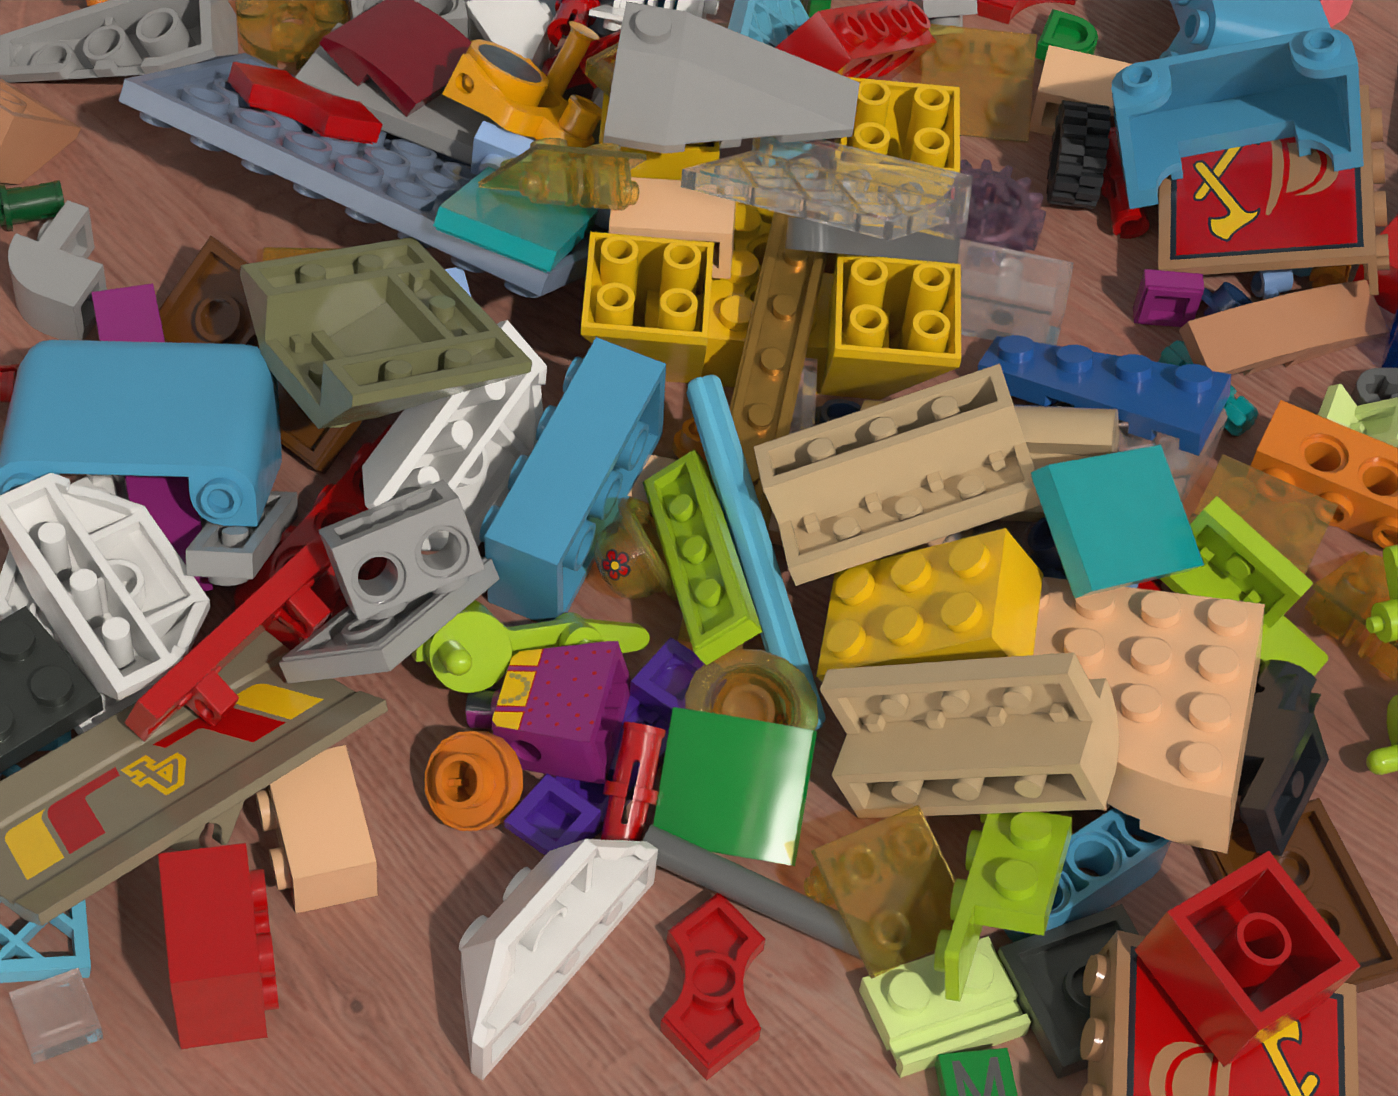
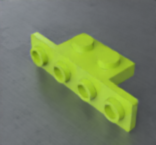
M1216 496L1190 524L1204 565L1188 572L1159 579L1172 591L1179 594L1265 604L1260 663L1271 659L1289 661L1301 666L1315 676L1328 661V655L1284 616L1311 587L1313 582L1244 521L1241 516Z
M1044 812L980 814L981 823H985L983 830H972L967 845L965 866L966 870L970 871L968 879L957 878L952 892L950 918L955 921L952 930H940L935 949L934 969L935 971L945 973V999L961 1001L983 926L1045 935L1072 836V817Z

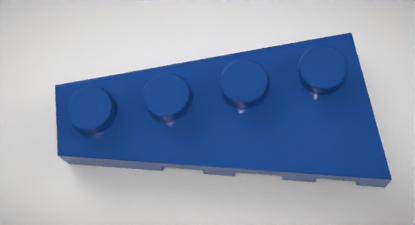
M1021 335L996 336L978 363V371L1000 364L1011 396L1042 406L1051 405L1059 400L1069 403L1070 407L1117 409L1118 419L1129 423V434L1150 441L1158 435V432L1179 439V450L1197 456L1200 455L1230 396L1231 374L1212 371L1204 365L1186 364L1179 366L1151 361L1148 357L1138 354L1117 356L1093 352L1090 348L1082 345H1066L1062 347L1034 342L1032 339Z

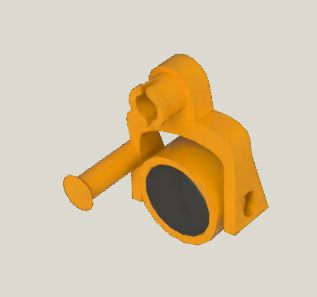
M569 21L571 31L547 76L529 58H524L516 52L490 41L472 40L466 54L461 56L442 95L488 116L507 131L534 137L544 145L585 160L595 142L592 134L601 120L602 109L582 96L571 95L567 102L562 95L590 43L599 40L600 37L583 24Z

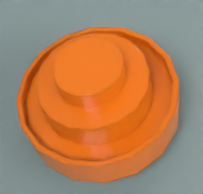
M487 731L457 732L442 740L431 753L425 770V794L432 811L445 825L459 831L490 830L504 823V820L518 806L523 791V769L516 752L503 738Z

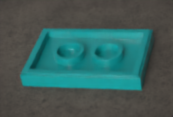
M488 166L439 206L433 226L438 231L547 273L551 272L593 229L599 209Z
M1161 445L1049 464L1031 472L1036 492L1075 598L1188 572L1204 565Z

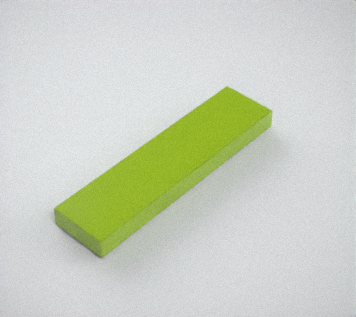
M694 449L642 483L693 651L707 666L761 633L762 629L707 463Z

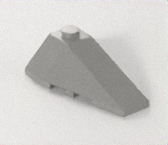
M108 0L0 35V78L8 83L144 75L239 54L237 16L228 0Z
M626 1L603 143L658 153L684 152L685 145L690 143L719 141L720 148L740 147L742 139L773 136L780 143L852 137L860 82L689 12Z

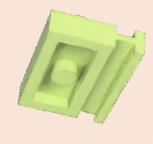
M989 936L978 941L960 1002L945 999V973L935 971V954L862 978L859 992L886 1050L891 1051L896 1061V1071L900 1078L934 1067L938 1054L983 1050L1027 1035L1031 1020L1027 1013H1022L1016 1001L1018 994Z

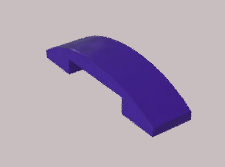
M670 637L631 680L630 697L606 781L613 780L624 732V721L666 730L665 737L661 743L657 772L664 763L673 707L703 711L723 680L724 672L711 663L706 666L693 651ZM638 762L633 765L625 807L633 799L640 767ZM547 773L504 820V827L543 855H546L551 850L584 839H593L603 830V822L609 796L603 794L605 784L559 776L554 778Z

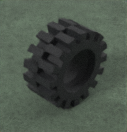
M1066 100L1061 101L1055 120V132L1052 135V149L1049 155L1050 165L1047 172L1048 183L1046 189L1048 204L1095 209L1100 197V187L1102 188L1103 173L1107 164L1106 154L1110 141L1108 135L1111 127L1109 106Z

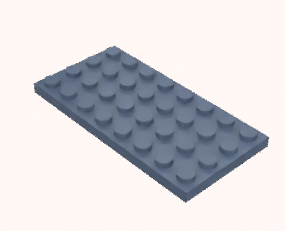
M246 53L124 79L119 102L139 110V117L143 121L158 127H175L190 134V141L201 148L211 151L225 150L242 158V166L250 171L263 175L277 174L294 182L293 189L298 193L315 199L329 198L346 206L345 213L350 217L366 223L376 224L380 222L396 229L400 239L413 237L424 248L434 247L452 255L451 262L464 270L476 273L488 272L504 279L505 287L521 296L537 298L586 276L590 232L609 233V230L603 229L594 223L593 229L551 272L545 273L438 231L433 224L439 206L477 176L471 173L470 164L382 130L380 131L377 143L373 144L323 137L308 126L289 117L268 110L250 107L228 82L232 63L239 62L273 69L279 68Z

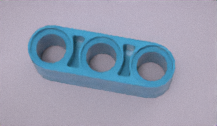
M1116 808L1106 812L1073 834L1046 931L1103 911L1151 879L1160 870L1172 841L1140 829V819L1124 814ZM1130 835L1143 837L1149 843L1137 841ZM1078 868L1093 870L1100 877L1087 875ZM1004 929L1008 938L1013 942L1035 935Z

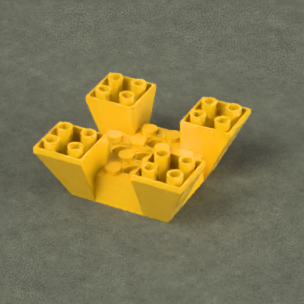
M607 56L606 66L614 63L616 56ZM848 77L860 82L852 137L835 138L831 168L787 164L773 166L771 163L719 159V141L686 144L684 152L658 153L603 143L610 94L604 90L598 150L610 171L635 178L737 184L731 278H712L714 242L590 232L581 335L591 343L597 337L665 363V381L689 383L697 377L716 375L720 378L722 386L735 387L778 193L836 205L838 209L835 221L915 229L959 181L960 87ZM828 253L798 393L880 400L960 367L961 264Z

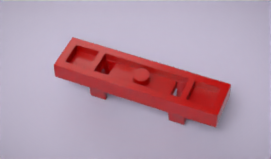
M320 533L137 700L125 724L140 739L145 742L185 704L211 727H214L234 708L239 699L238 695L218 675L226 665L277 618L303 640L310 637L326 621L331 610L311 589L313 584L332 566Z

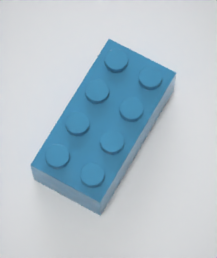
M597 337L584 359L580 357L574 358L564 379L563 392L565 393L557 407L549 405L541 416L536 430L537 443L530 456L520 455L512 468L508 480L509 493L501 507L495 504L492 505L483 520L479 540L485 543L484 558L492 559L499 576V580L487 589L489 603L539 623L554 621L559 615L568 612L625 505L626 498L663 434L665 363Z

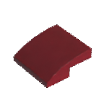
M384 0L325 35L319 44L357 87L372 78L407 117L443 93L461 56L466 54L471 41L444 18L414 0Z

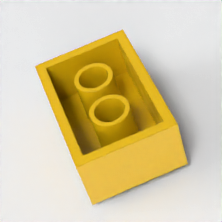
M1006 528L867 562L836 572L833 579L816 676L823 682L829 669L1033 655L1043 573Z

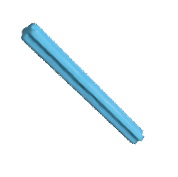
M716 375L697 377L688 383L686 394L719 502L762 629L760 635L784 713H787L790 721H792L791 726L815 731L823 726L826 716L720 378Z

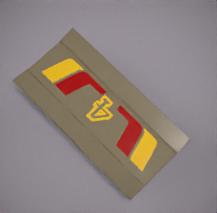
M264 630L218 673L238 695L239 699L234 708L214 727H211L185 704L144 742L125 724L126 719L136 704L135 702L0 781V901L24 920L43 926L168 847L177 851L202 848L199 844V837L205 828V824L208 822L214 824L212 838L221 845H226L230 840L245 799L387 712L386 700L362 691L355 692L333 678L288 684L279 662L283 660L282 657L290 652V649Z

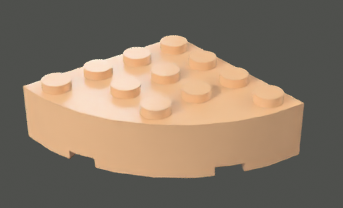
M1043 577L1033 655L1074 652L1088 679L1106 678L1113 695L1118 719L1119 751L1116 772L1105 809H1102L1103 811L1112 806L1124 814L1140 819V829L1173 842L1222 853L1228 852L1260 665L1265 604L1131 587H1121L1075 598L1068 580Z

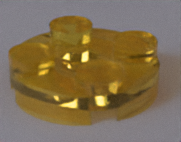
M236 0L235 2L238 39L241 47L248 55L277 68V60L283 62H296V70L302 69L320 46L319 42L321 39L329 34L337 23L345 24L348 22V8L344 0ZM288 19H298L301 20L303 24L298 25L291 21H283Z

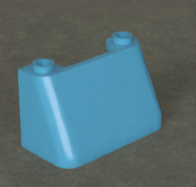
M1321 27L1138 62L1119 71L1112 80L1111 91L1116 138L1130 209L1159 204L1158 187L1162 181L1169 175H1171L1172 180L1183 178L1182 157L1295 137L1300 157L1311 155V148L1321 150L1329 155L1334 172L1364 166L1358 61L1351 39L1340 30Z
M90 340L41 341L30 348L18 367L0 445V495L48 473L57 475L92 474L188 477L192 505L202 518L213 524L223 526L258 527L282 463L278 380L268 369L260 349L245 344Z

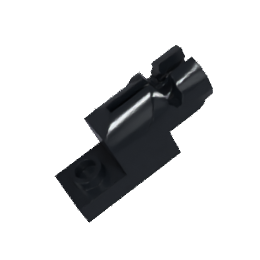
M1273 659L1259 665L1237 795L1241 796L1239 806L1240 817L1248 827L1256 852L1264 854L1270 851L1272 855L1282 856L1329 761V757L1314 714L1315 707L1321 697L1319 693H1311L1317 679L1299 665L1289 661Z

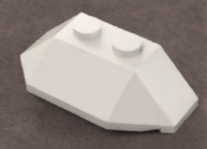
M508 320L499 322L497 325L532 360L531 372L404 409L362 466L365 506L368 509L444 480L458 495L476 546H479L481 543L479 533L483 520L492 505L495 504L501 507L509 493L508 480L512 468L520 455L530 456L537 443L536 430L543 414L541 385L546 384L547 365ZM437 531L429 535L425 539L421 551H440L448 541L449 532Z
M48 473L0 495V528L25 584L81 672L97 691L119 701L158 682L190 652L210 609V600L194 576L186 575L185 563L145 506L98 489L70 484V479L54 473Z
M584 839L551 850L533 870L524 867L514 876L503 895L504 902L489 918L481 915L468 927L460 941L459 950L461 951V990L472 1074L483 1081L653 885L658 855L656 847L647 841Z

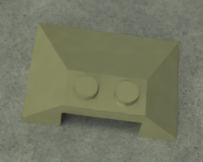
M413 237L241 265L240 277L261 355L265 359L268 369L318 429L345 427L352 422L381 417L531 372L532 360Z

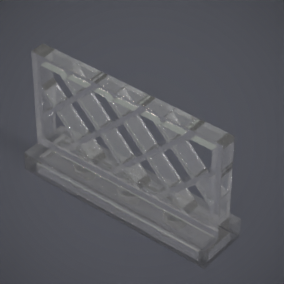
M773 136L753 138L752 151L682 169L681 187L888 241L918 231L955 240L966 236L973 176L821 139L780 143Z

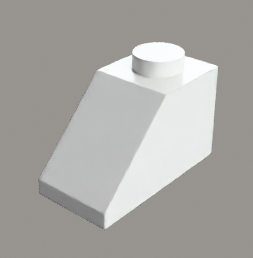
M471 0L466 2L468 39L471 42L472 40L481 39L504 46L524 58H529L542 71L544 61L550 58V40L547 31L549 24L554 19L546 3H540L538 0Z

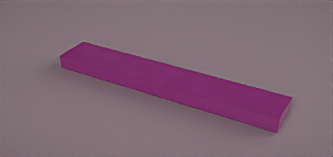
M153 283L91 292L100 341L165 342ZM124 475L129 501L146 507L186 565V549L202 530L200 515L194 509L191 502L189 478ZM194 576L203 591L213 590V584L208 581V577Z

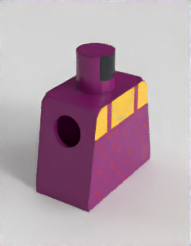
M618 641L519 651L511 657L502 689H485L468 694L466 719L469 727L492 729L494 735L503 738L513 748L523 770L605 784L630 697L631 677Z

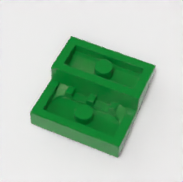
M673 707L653 825L713 853L795 866L817 731Z

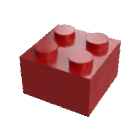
M246 843L159 853L169 978L181 1049L268 1038L265 1011L279 1009L264 868L249 870Z
M1267 851L1167 911L1135 949V952L1223 1067L1322 1005L1360 967L1357 960L1270 851Z

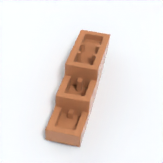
M1367 280L1289 293L1238 306L1188 321L1179 329V332L1193 364L1204 365L1212 371L1231 375L1243 372L1244 376L1281 364H1284L1287 368L1387 335L1389 329L1374 296L1369 295Z

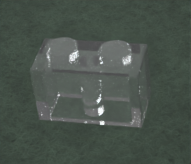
M960 239L958 263L955 264H961V334L988 340H994L996 336L1021 335L1032 339L1034 342L1056 345L1065 315L1074 262Z

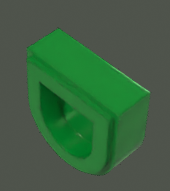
M1052 9L1039 39L1034 58L1045 61L1049 45L1094 55L1098 41L1097 31L1090 22L1081 17Z

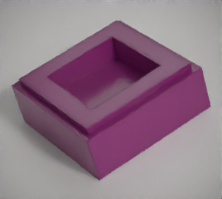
M1144 269L1133 305L1134 323L1182 327L1188 321L1194 320L1204 292L1203 274Z

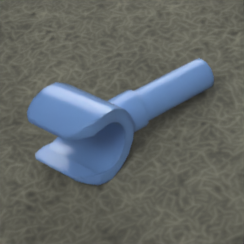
M1292 269L1257 272L1250 284L1252 292L1255 296L1263 297V300L1280 296L1279 293L1290 291L1293 286Z

